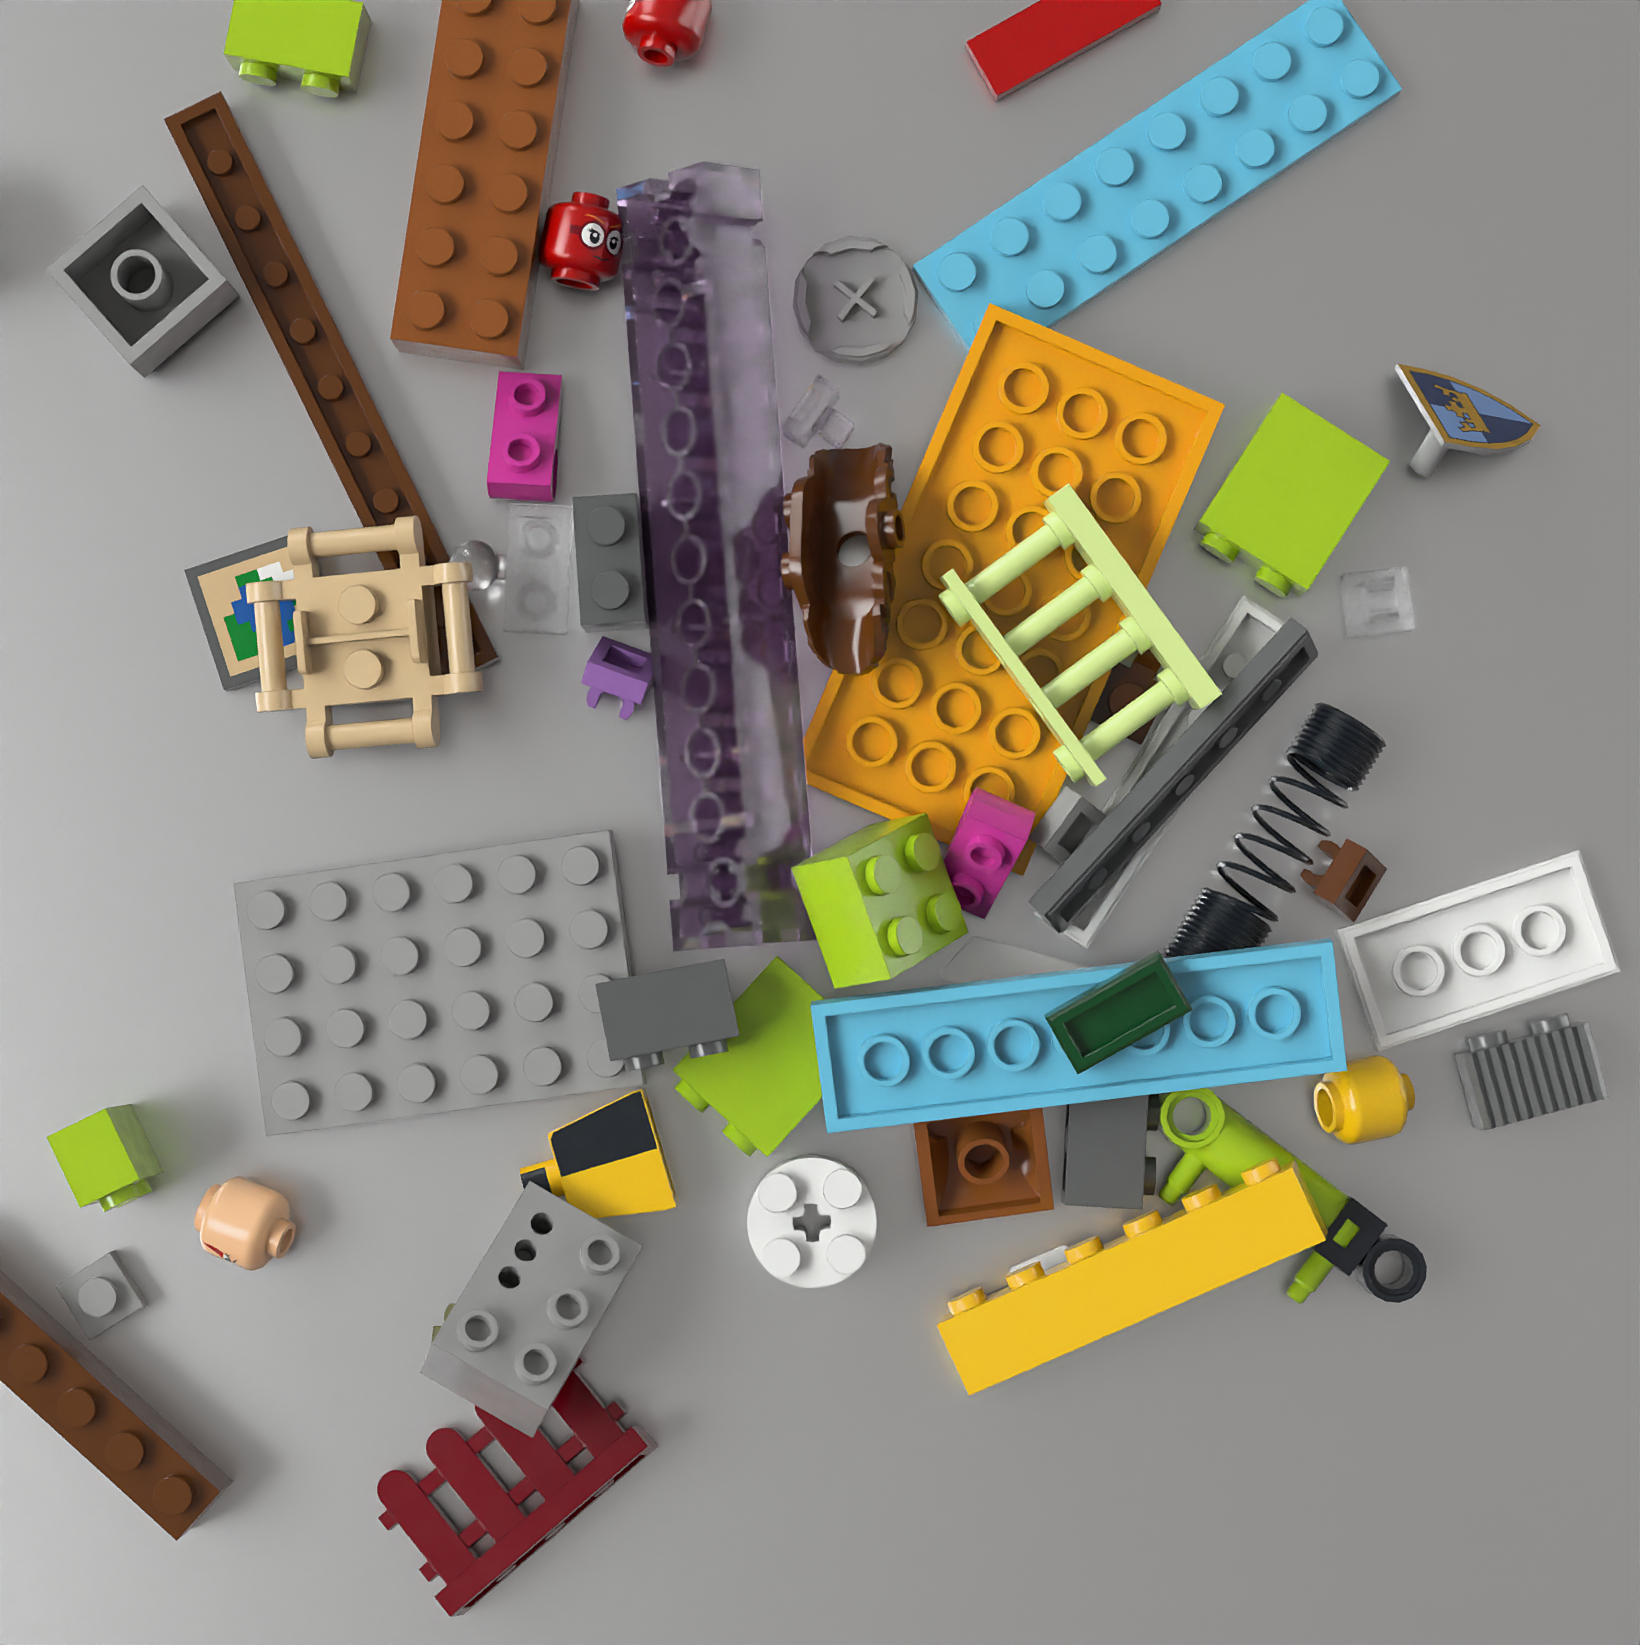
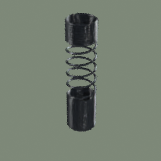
M1322 702L1314 704L1315 708L1311 710L1312 714L1308 715L1309 719L1305 720V725L1301 726L1302 730L1298 731V736H1295V741L1291 742L1292 746L1288 747L1286 755L1294 769L1315 787L1284 776H1273L1268 779L1271 790L1300 817L1269 805L1256 804L1251 807L1252 814L1257 822L1284 846L1250 833L1240 832L1233 836L1237 847L1269 876L1230 861H1220L1216 864L1217 870L1223 879L1253 905L1210 888H1202V893L1197 894L1198 899H1194L1195 904L1191 905V910H1187L1188 915L1184 916L1185 920L1181 921V926L1177 927L1178 931L1174 932L1175 937H1171V942L1167 943L1168 948H1164L1165 953L1161 954L1163 958L1260 947L1262 943H1265L1264 938L1269 937L1268 933L1272 932V929L1255 914L1273 922L1279 921L1278 916L1237 884L1225 872L1222 866L1254 876L1291 894L1296 893L1294 886L1259 860L1245 847L1240 838L1258 842L1307 865H1313V860L1275 831L1258 814L1257 810L1274 813L1323 836H1331L1328 829L1291 802L1274 782L1293 785L1344 809L1349 808L1347 802L1319 783L1296 760L1335 785L1352 792L1358 791L1359 786L1363 785L1362 780L1366 779L1365 775L1370 774L1369 769L1373 768L1372 764L1376 763L1375 759L1379 758V753L1383 752L1382 748L1386 747V743L1381 736L1354 717L1331 705Z

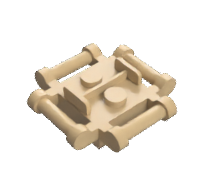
M417 515L397 517L395 524L323 532H314L310 526L289 529L287 542L289 557L293 565L294 579L245 584L247 604H254L262 689V692L255 693L257 712L306 709L305 741L308 754L312 759L332 757L334 750L415 743L418 749L438 747L441 738L438 697L483 691L482 671L475 672L467 583L474 582L472 562H450L426 566L422 527ZM391 550H398L400 555V569L321 577L319 575L318 558ZM435 586H442L450 671V674L441 675L433 588ZM296 600L297 611L293 612L297 667L299 674H303L304 688L287 690L280 602ZM413 700L414 712L412 717L333 725L332 707Z

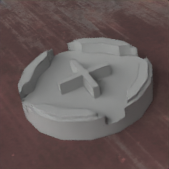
M848 236L825 243L806 261L795 280L793 310L800 333L815 351L838 363L863 365L886 358L905 342L916 321L919 292L912 269L895 251L874 238Z

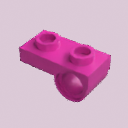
M499 371L487 473L489 498L554 502L558 473L557 443L563 394L562 375Z
M975 787L965 807L955 834L943 856V861L961 910L985 920L1027 842L1036 813L978 787Z

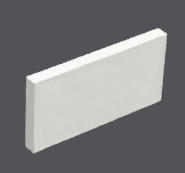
M1579 850L1335 930L1374 1049L1378 1052L1620 972Z

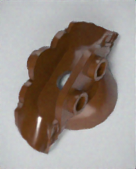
M880 442L867 448L821 449L815 451V454H812L809 458L810 470H807L808 476L797 479L794 482L792 492L787 493L783 501L784 519L790 531L789 551L784 552L781 558L783 583L787 590H794L803 613V624L808 636V645L812 652L817 655V658L825 666L836 670L838 674L849 676H862L870 673L879 666V661L885 655L891 618V603L894 600L896 579L893 571V563L896 559L895 549L903 548L905 543L904 520L901 512L897 509V495L891 491V482L895 480L894 468H892L894 460L891 459L892 447ZM855 535L867 536L871 553L867 560L857 566L842 564L839 560V551L842 544L848 538Z

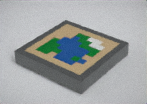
M288 535L184 570L223 689L227 692L261 681L254 604H247L245 584L294 579L293 565L288 552ZM319 567V575L321 577L322 573ZM296 600L280 602L286 672L298 668L293 612L297 611Z

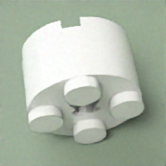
M818 1154L792 1157L770 1170L757 1186L750 1201L747 1215L749 1241L753 1252L768 1273L781 1281L803 1288L827 1287L841 1282L852 1275L868 1257L874 1244L877 1229L873 1197L862 1178L841 1161ZM810 1203L817 1204L820 1215H830L831 1224L820 1227L819 1236L807 1237L805 1227L795 1226L793 1221L794 1217L803 1216L805 1205Z

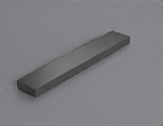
M1290 617L1221 692L1222 695L1217 697L1028 901L1041 918L1060 934L1070 926L1318 657L1315 644L1305 627Z

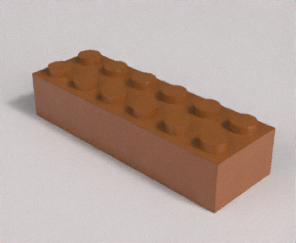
M442 0L390 335L391 341L399 352L524 370L540 266L539 248L550 200L579 0Z

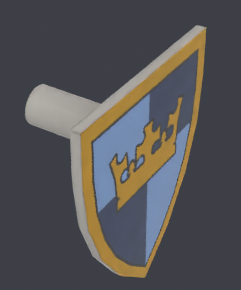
M1397 364L1395 367L1396 372L1431 428L1410 462L1411 468L1422 476L1431 477L1448 449L1486 456L1512 452L1529 444L1541 426L1512 405L1464 381L1423 368Z

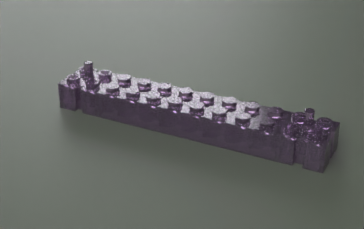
M703 161L668 172L669 181L649 178L616 189L618 215L622 223L620 239L631 241L633 260L632 262L622 264L667 875L679 874L680 899L669 900L673 952L817 940L791 867L812 857L792 590L786 589L781 574L782 554L788 552L789 547L787 525L783 513L785 495L766 247L763 246L761 240L753 238V227L758 222L763 221L760 170Z

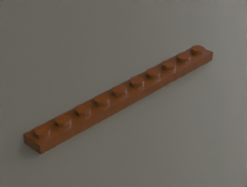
M220 91L164 118L363 527L395 524L397 517L417 515L423 533L425 565L430 566L453 562L224 95ZM398 550L376 552L384 570L401 568ZM435 586L433 588L441 675L450 674L443 594L442 586ZM468 594L476 672L500 660V657Z

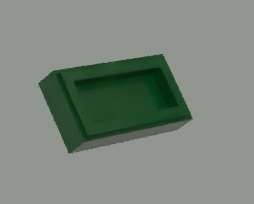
M1157 950L1044 1014L1076 1073L1080 1074L1193 1009L1161 953Z

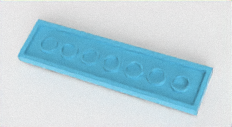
M1309 0L915 263L912 271L967 352L970 350L989 303L1050 329L1397 97L1402 88L1342 0Z
M1330 938L1163 958L1193 1010L1080 1074L1076 1073L1046 1021L1044 1014L1136 962L811 1001L827 1133L1347 1071L1333 941Z

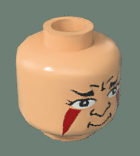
M240 1176L228 1179L222 1185L215 1184L211 1186L198 1206L194 1222L195 1230L200 1232L201 1245L204 1250L215 1257L249 1271L264 1267L273 1257L282 1258L289 1250L296 1231L295 1223L289 1221L290 1206L288 1199L284 1195Z

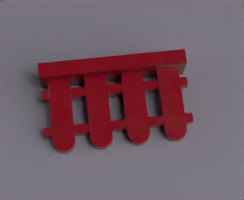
M581 1356L552 1404L553 1408L575 1434L559 1449L554 1446L540 1427L534 1437L531 1438L475 1405L476 1414L485 1426L469 1440L454 1428L435 1430L427 1440L426 1453L436 1468L420 1482L412 1473L405 1470H391L380 1478L377 1485V1494L387 1510L378 1519L387 1530H392L399 1524L428 1561L418 1569L428 1582H432L440 1576L447 1586L434 1597L450 1617L464 1615L658 1448L657 1444L643 1427L631 1426L627 1431L624 1430L618 1421L627 1412L618 1401L614 1400L606 1407L577 1372L586 1363ZM495 1440L500 1443L526 1476L510 1491L507 1490L479 1455ZM587 1448L594 1459L576 1473L569 1463ZM447 1482L477 1518L461 1533L458 1532L431 1498ZM538 1491L545 1501L527 1515L520 1505ZM489 1533L496 1544L481 1557H478L471 1547Z

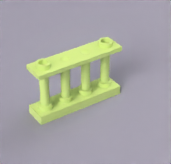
M1068 483L1043 502L1050 512L1042 519L1045 524L1043 527L965 584L952 568L939 578L946 590L940 593L938 597L960 627L970 620L1061 746L1052 753L1072 781L1076 783L1085 777L1090 786H1098L1107 778L1096 765L1095 760L1174 702L1180 707L1188 701L1194 710L1203 709L1222 695V693ZM1071 545H1074L1088 564L1087 567L1080 571L1083 577L1002 636L980 604L1059 546L1066 550ZM1112 597L1126 616L1124 620L1118 623L1121 630L1040 688L1018 657L1099 598L1104 602ZM1150 649L1164 668L1157 675L1159 682L1089 734L1078 740L1056 709L1136 650L1143 654Z

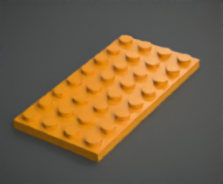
M989 303L900 511L905 525V543L903 548L895 549L896 559L893 563V571L896 579L894 600L891 603V618L885 655L879 661L877 668L862 676L838 674L836 670H832L788 776L890 820L927 813L935 838L946 844H950L965 807L975 787H978L1035 812L1030 835L1056 800L1067 775L1052 753L1061 745L970 620L960 627L944 607L938 595L945 591L946 588L939 578L952 568L964 584L1043 527L1045 524L1042 519L1050 513L1043 502L1069 483L1137 578L1147 589L1225 404ZM1071 545L1066 550L1059 546L980 604V606L1000 634L1004 636L1083 577L1080 571L1087 567L1088 564L1074 545ZM1112 597L1104 602L1098 598L1018 658L1039 687L1042 688L1120 631L1121 628L1118 623L1124 620L1126 616ZM1112 669L1056 709L1078 740L1083 738ZM1029 838L1011 870L1021 876L1024 875L1037 845Z

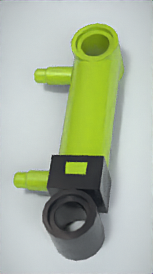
M1207 1088L1166 1092L1160 1096L1158 1129L1167 1140L1185 1152L1184 1156L1166 1178V1184L1159 1192V1198L1170 1206L1176 1205L1182 1195L1189 1192L1205 1169H1208L1232 1188L1244 1183L1240 1174L1242 1171L1264 1160L1276 1157L1280 1166L1294 1160L1296 1161L1328 1230L1325 1241L1309 1247L1313 1250L1312 1254L1297 1272L1295 1281L1287 1290V1295L1298 1304L1304 1303L1308 1296L1318 1289L1333 1267L1347 1276H1350L1354 1271L1357 1282L1365 1291L1386 1302L1400 1303L1409 1300L1422 1289L1426 1280L1427 1265L1423 1254L1414 1244L1392 1234H1382L1388 1226L1387 1223L1354 1198L1346 1195L1217 1097L1212 1090ZM1195 1097L1204 1105L1206 1120L1198 1131L1190 1134L1182 1133L1174 1124L1173 1111L1181 1100ZM1398 1251L1405 1263L1404 1273L1396 1283L1381 1285L1374 1273L1375 1264L1383 1253Z

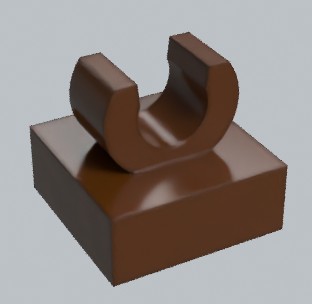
M1349 839L1345 840L1341 848L1332 841L1321 840L1317 847L1325 855L1333 859L1331 865L1324 875H1315L1310 870L1303 869L1300 876L1315 890L1313 893L1331 910L1355 922L1387 868L1368 849Z

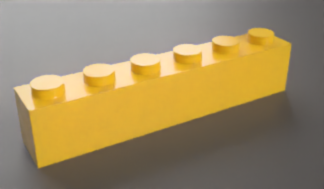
M1276 1157L1264 1160L1240 1173L1244 1183L1220 1192L1217 1183L1208 1185L1181 1199L1185 1209L1161 1218L1157 1209L1149 1211L1122 1225L1126 1235L1102 1244L1099 1235L1090 1237L1063 1251L1067 1259L1065 1262L1044 1270L1041 1262L1037 1261L1005 1276L1009 1285L1006 1288L986 1296L983 1288L978 1287L948 1301L947 1304L951 1312L942 1317L937 1327L968 1395L970 1396L1325 1241L1328 1230L1296 1161L1294 1160L1280 1166Z

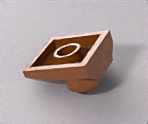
M1042 1108L913 1123L927 1227L1054 1210Z

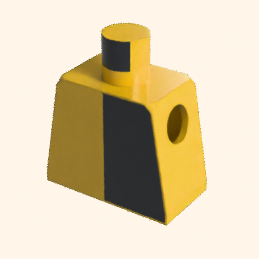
M645 1088L635 1090L548 1133L554 1158L520 1168L524 1189L529 1181L557 1197L565 1195L566 1201L594 1218L663 1211L676 1208L679 1204Z

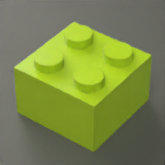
M927 813L870 824L791 867L835 989L893 979L969 933Z

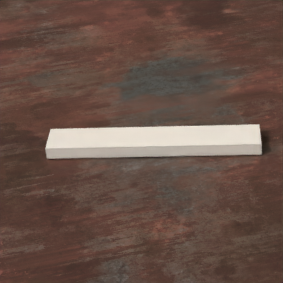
M1243 596L1199 662L1222 692L1285 622ZM1188 701L1180 707L1175 702L1170 705L1101 812L1108 816L1211 703L1203 709L1194 710ZM1182 804L1064 932H1061L1083 948L1088 949ZM1035 910L1033 915L1043 920Z

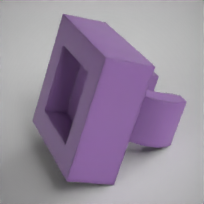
M602 636L587 661L581 681L582 684L591 687L587 694L588 706L595 709L604 692L618 696L623 702L619 718L627 720L633 713L636 705H641L656 678L662 657Z

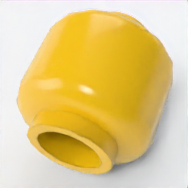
M1380 1055L1368 1056L1346 1061L1347 1071L1324 1073L1322 1082L1318 1083L1314 1090V1107L1318 1121L1326 1132L1333 1133L1343 1143L1355 1145L1390 1138L1403 1130L1407 1121L1408 1111L1412 1110L1415 1105V1092L1409 1076L1405 1073H1400L1391 1060Z

